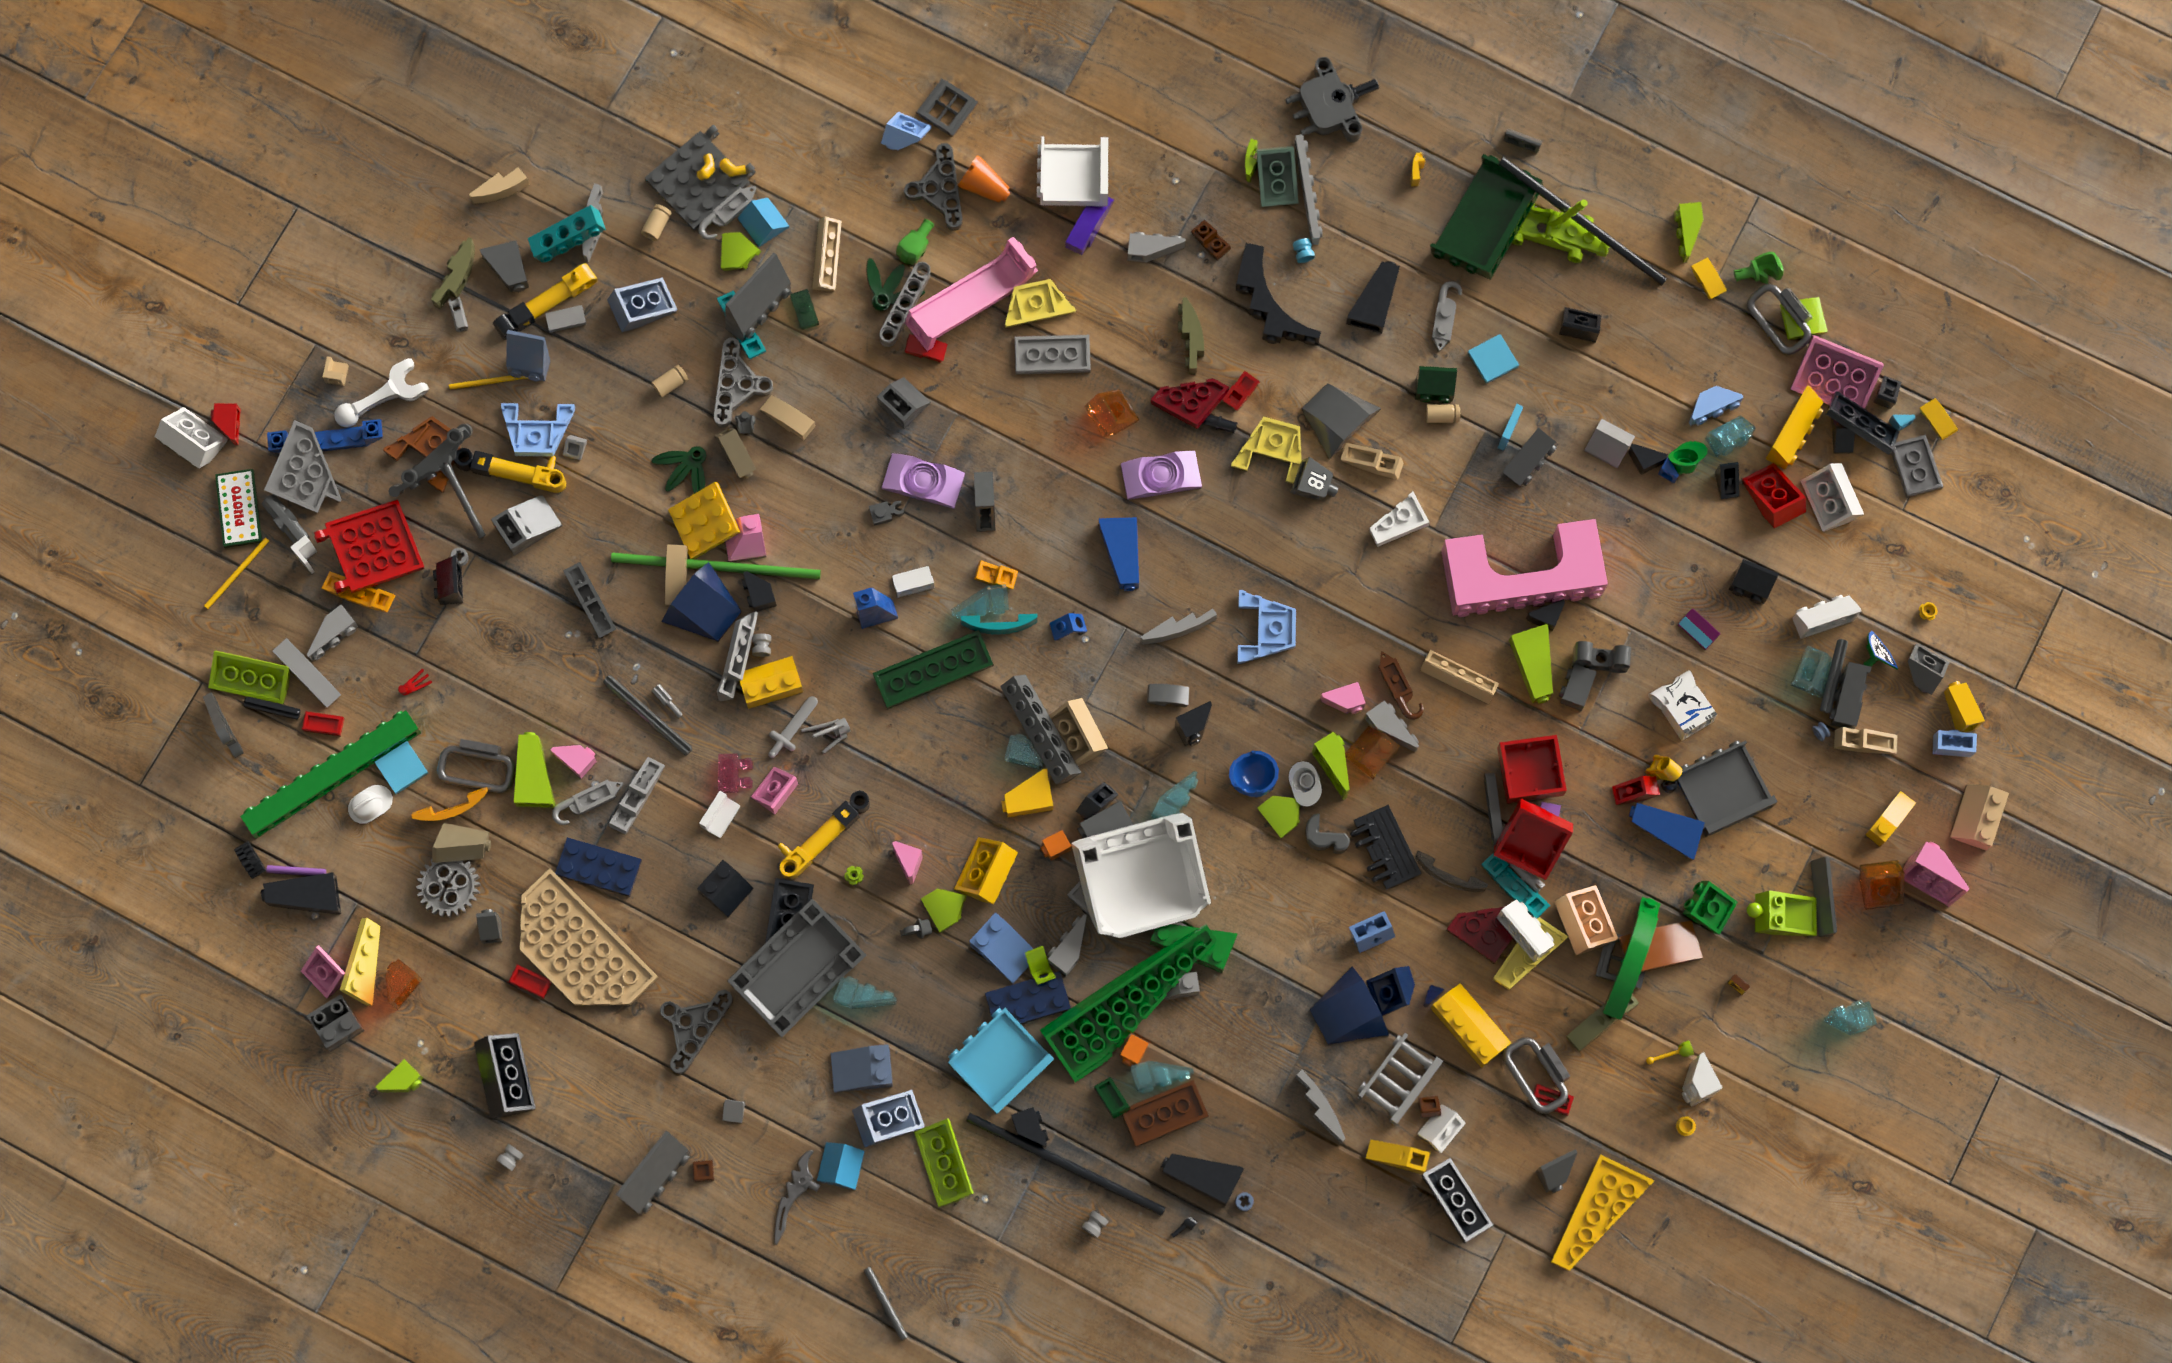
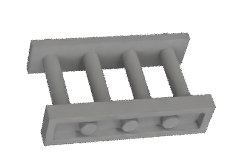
M1406 1033L1402 1037L1398 1035L1392 1043L1395 1047L1370 1081L1368 1083L1363 1082L1357 1090L1360 1093L1357 1097L1359 1100L1366 1095L1388 1111L1392 1117L1389 1122L1394 1126L1397 1125L1443 1063V1060L1439 1057H1436L1434 1061L1427 1059L1404 1042L1408 1037ZM1399 1048L1425 1066L1424 1069L1427 1071L1423 1076L1420 1074L1416 1075L1393 1058ZM1387 1064H1390L1413 1081L1412 1084L1415 1087L1411 1092L1409 1090L1405 1091L1381 1073ZM1376 1079L1402 1097L1401 1100L1404 1102L1400 1107H1394L1370 1089Z

